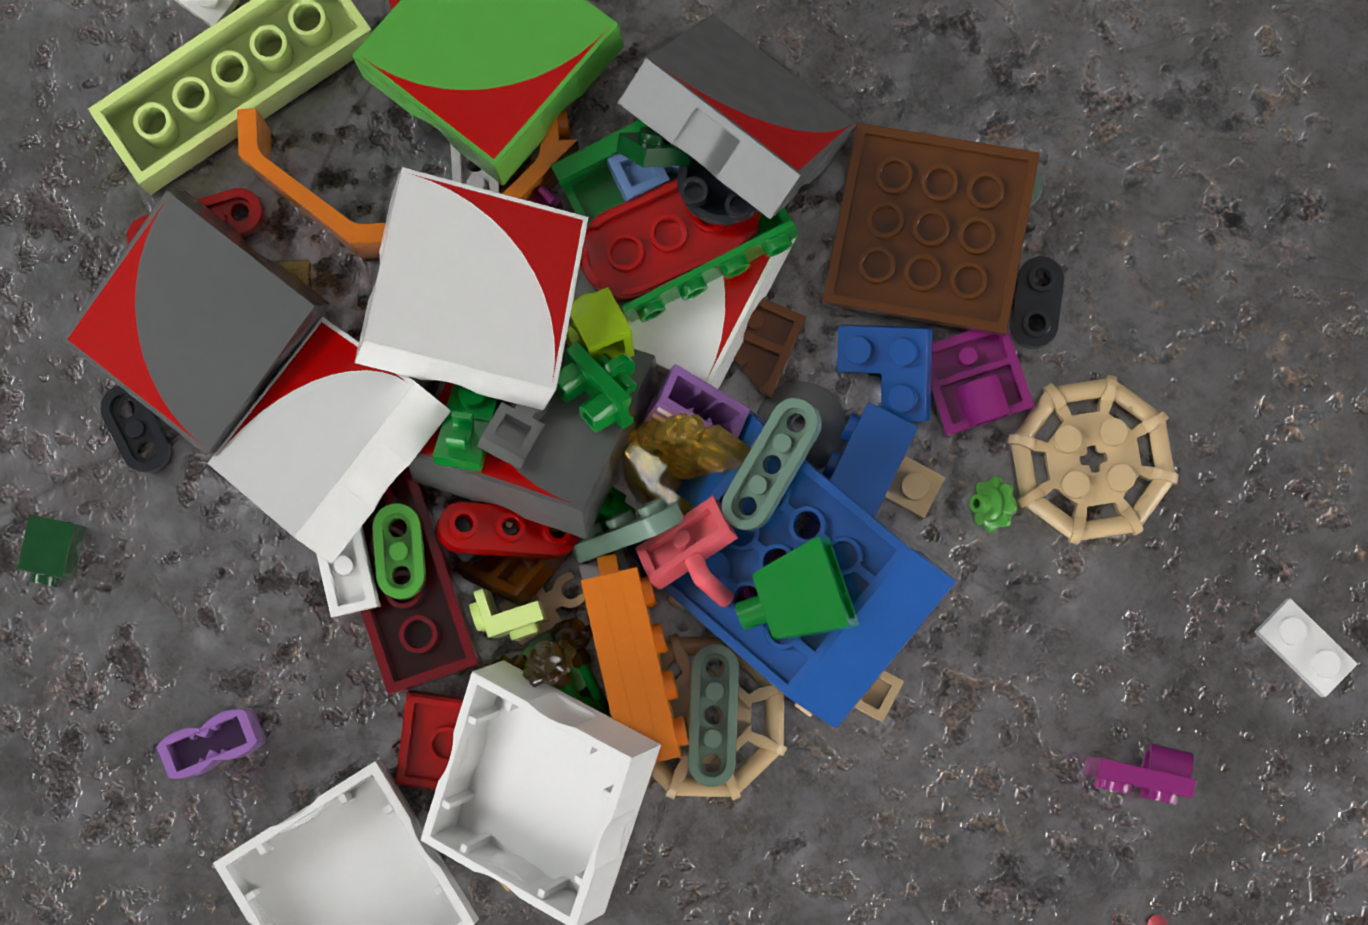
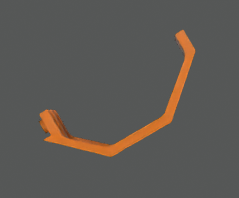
M256 108L237 109L238 154L252 173L362 260L380 259L379 251L386 223L358 224L350 221L273 164L270 127ZM565 108L559 114L549 129L547 136L540 143V152L536 161L502 194L530 201L536 196L537 190L541 186L552 190L559 183L551 165L579 151L578 139L571 140L568 108Z

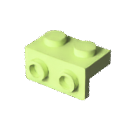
M486 589L474 591L476 602L469 604L477 631H486L488 638H500L510 635L511 641H519L542 633L540 624L550 621L545 604L540 601L498 613L492 592Z

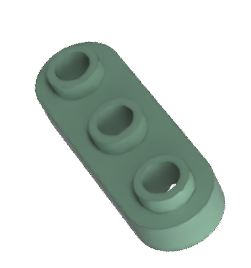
M789 398L775 407L723 497L722 512L730 525L738 529L751 531L763 527L769 521L820 434L822 420L819 411L813 404L803 399ZM802 415L805 418V427L800 432H794L791 422L794 417ZM777 456L781 461V468L777 473L771 474L767 469V463L772 457ZM748 498H753L757 503V509L752 515L748 516L743 510V504Z
M660 497L638 508L639 514L636 516L629 509L605 521L607 526L604 528L600 521L594 522L587 539L579 537L572 552L577 562L582 563L656 536L681 523L685 518L676 501L667 504L664 497Z
M710 644L701 648L694 656L691 668L688 766L692 777L700 784L709 787L719 786L727 782L733 775L736 765L739 663L733 651L720 644ZM719 659L724 664L722 675L712 677L707 673L706 664L709 660ZM709 706H717L721 709L723 716L719 723L709 724L705 720L704 712ZM709 753H715L721 759L720 767L713 772L707 771L702 764L703 758Z

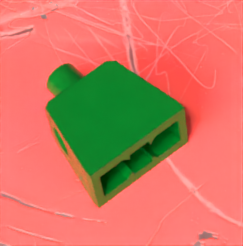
M820 536L806 542L753 573V581L758 595L740 601L735 605L738 619L744 630L768 623L774 639H789L860 626L830 538Z

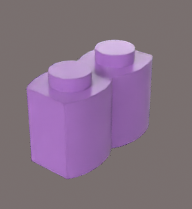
M235 709L213 716L202 727L186 728L171 733L157 745V750L168 778L180 779L204 774L216 767L222 760L236 759L252 754L266 742V737L255 710Z

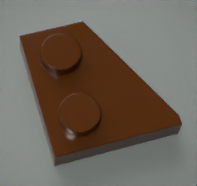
M762 298L750 316L743 342L734 357V362L762 395L771 399L806 320V316Z
M549 527L552 537L557 539L564 537L563 531ZM572 551L560 559L489 555L473 565L470 560L468 562L461 561L456 568L463 579L489 590L518 606H523L534 597Z

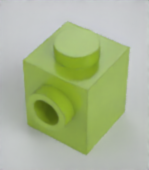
M608 287L595 293L582 294L573 301L567 329L566 343L568 347L577 341L595 361L603 353H607L612 359L622 354L629 357L634 356L632 330Z

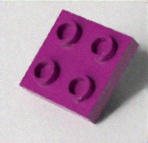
M1008 329L1006 336L971 330L932 343L931 398L945 437L1035 407Z
M1152 743L1146 749L1142 767L1087 756L1083 775L1096 777L1094 787L1130 794L1132 786L1141 787L1140 797L1177 805L1179 796L1193 798L1197 780L1191 778L1194 766V755L1192 752Z

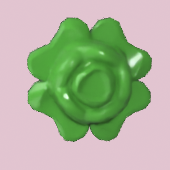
M993 476L988 482H978L976 486L977 494L973 495L969 502L970 509L975 512V523L977 525H984L985 530L989 533L995 532L999 527L1010 526L1011 516L1017 511L1016 499L1013 497V486L1010 483L1003 484L1000 476Z

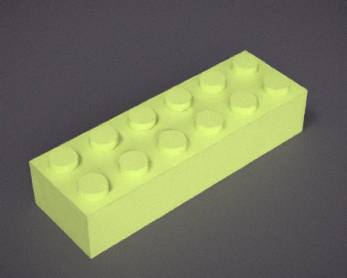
M250 0L88 108V110L137 183L151 196L238 137L237 109L256 108L262 118L266 119L354 60L352 54L372 33V30L351 0Z

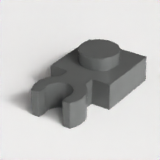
M551 399L544 410L512 402L511 406L501 402L482 434L477 447L521 469L545 424L539 422V420L545 416Z

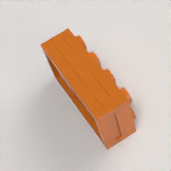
M610 552L601 555L602 557L597 558L600 576L581 580V585L611 717L661 744L656 762L683 756L681 746L689 745V738L684 717L674 718L671 700L679 698L673 670L664 671L660 654L668 652L663 626L661 623L653 624L649 609L658 606L654 586L650 583L648 576L642 577L637 567L621 571L616 553L611 554Z

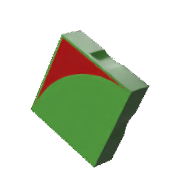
M400 0L352 54V57L363 78L412 116L418 117L437 128L457 151L501 185H504L547 136L549 129L559 114L569 104L584 94L624 48L619 24L587 0Z

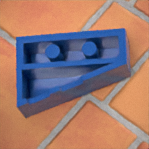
M868 402L861 416L854 413L851 414L840 436L841 439L847 441V444L842 454L836 451L832 452L822 474L875 517L918 426ZM807 512L803 515L809 517V520L801 537L811 539L819 533L821 523L815 513Z

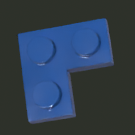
M838 325L837 372L882 374L881 408L906 421H929L931 411L932 328Z

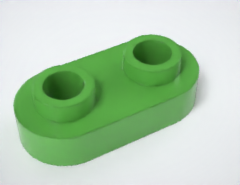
M398 503L390 504L383 507L376 514L373 521L376 578L380 589L386 595L395 599H409L422 590L426 581L422 523L418 514L410 507ZM396 520H403L407 525V531L401 537H394L390 532L391 524ZM400 567H407L411 573L410 580L404 585H399L394 580V573Z

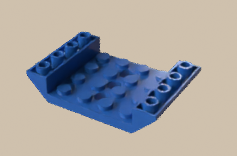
M750 410L735 447L729 451L693 463L665 498L666 503L676 501L683 515L711 496H714L722 504L727 489L766 422ZM777 456L772 457L767 463V469L771 474L777 473L781 468V461ZM804 460L769 521L763 527L751 531L733 527L738 539L705 560L710 572L732 591L733 600L728 606L720 607L694 584L689 571L664 587L663 590L789 699L832 727L838 728L957 581L924 553L912 549L807 460ZM748 498L743 504V510L748 516L752 515L757 509V503L753 498ZM804 513H815L821 525L819 533L814 538L819 536L830 538L860 626L789 639H774L768 623L744 630L738 619L735 607L736 603H738L740 591L747 586L756 588L752 574L767 565L768 557L773 551L783 549L789 553L814 539L802 538L797 530V522ZM648 539L626 547L644 572L645 569L635 548Z

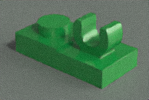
M453 384L447 408L451 412L442 423L433 453L434 463L436 465L482 472L487 452L477 446L502 400L480 395L463 386Z

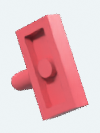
M711 496L683 515L685 519L681 523L649 538L635 549L650 583L658 590L663 589L689 571L697 587L717 605L726 607L732 602L733 593L710 572L705 560L738 539L733 526L727 522L723 515L722 504L714 496Z

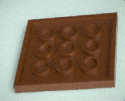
M857 122L823 304L1006 336L1040 152Z

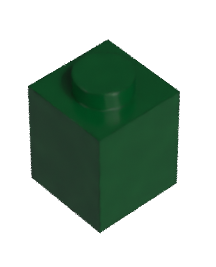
M29 514L17 570L31 572L29 582L53 587L58 586L59 578L74 581L86 527Z

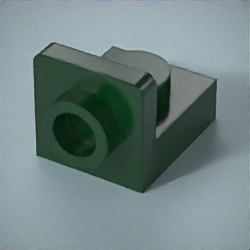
M649 126L641 127L639 132L619 133L616 151L643 168L690 165V155L672 145Z

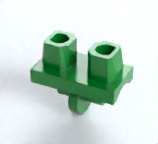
M577 341L566 348L567 363L560 368L555 391L564 402L569 403L582 392L586 391L591 398L579 406V411L584 422L594 433L601 431L614 422L623 430L632 424L634 417L628 412V408L632 402L629 394L637 387V383L631 378L635 371V362L625 354L612 359L607 353L601 354L595 361Z

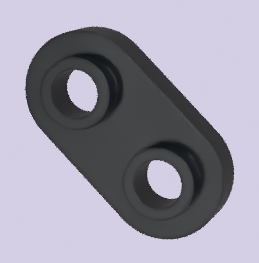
M1037 256L1027 260L1019 269L1017 275L1010 330L1014 340L1027 349H1039L1046 346L1056 336L1059 327L1064 274L1056 261L1045 256ZM1041 271L1047 274L1049 278L1047 286H1039L1034 282L1033 275L1035 272ZM1032 316L1039 317L1043 321V330L1039 332L1032 331L1028 326V319Z
M119 385L111 388L104 395L100 410L102 418L124 461L128 466L142 473H154L161 470L170 459L171 444L157 415ZM126 402H132L135 406L133 415L123 418L121 415L122 405ZM153 442L156 447L155 454L151 458L145 459L141 454V449L144 444Z

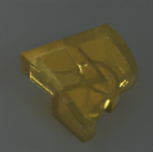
M631 442L625 452L622 465L624 478L632 495L642 505L664 497L667 504L676 501L683 515L688 513L693 505L676 494L682 481L665 470L667 467L665 463Z

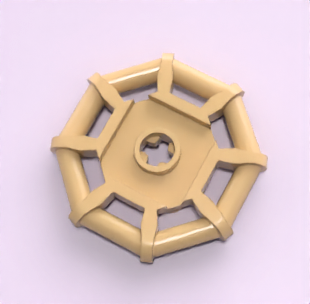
M1109 374L1105 379L1054 386L1050 383L1043 387L1044 393L1034 405L1035 407L1032 408L1016 432L1009 434L1007 444L1011 445L1020 496V499L1016 501L1020 507L1028 508L1068 537L1069 543L1076 545L1082 540L1132 533L1136 536L1143 532L1144 523L1172 484H1177L1179 474L1174 471L1166 420L1169 417L1166 412L1158 411L1119 383L1117 376ZM1099 398L1097 412L1072 416L1067 406L1069 402ZM1113 401L1142 422L1131 430L1122 420L1114 418L1109 414ZM1053 412L1061 421L1053 436L1047 443L1034 438ZM1149 433L1155 467L1141 465L1137 438ZM1087 447H1094L1096 453L1103 454L1104 462L1098 466L1099 472H1091L1089 465H1081L1080 457L1087 454ZM1031 453H1040L1044 457L1048 481L1038 486L1036 484ZM1138 477L1151 481L1132 508L1123 498L1127 491L1132 488ZM1052 490L1064 495L1075 505L1072 516L1067 515L1045 499L1044 496ZM1113 504L1118 515L1116 517L1086 521L1088 507Z
M675 633L668 636V652L660 654L664 671L675 660L682 671V674L675 680L679 698L671 700L674 718L684 717L689 738L691 666L687 655H696L701 648L710 644H720L729 649L731 648L719 637H678V634ZM734 650L732 651L736 655L739 665L761 687L748 694L738 684L736 751L747 741L760 748L733 773L727 782L719 786L709 787L700 784L693 777H686L689 768V745L681 746L683 756L679 757L681 760L674 772L664 761H660L654 764L651 776L667 792L665 796L674 799L675 796L731 797L732 800L741 798L740 793L779 755L784 756L787 747L784 746V694ZM721 663L720 670L706 671L712 677H719L724 672V664ZM766 699L764 736L751 732L752 703ZM714 706L717 712H715L713 718L719 723L723 714L719 707ZM709 753L703 758L702 764H718L720 767L721 759L717 754Z

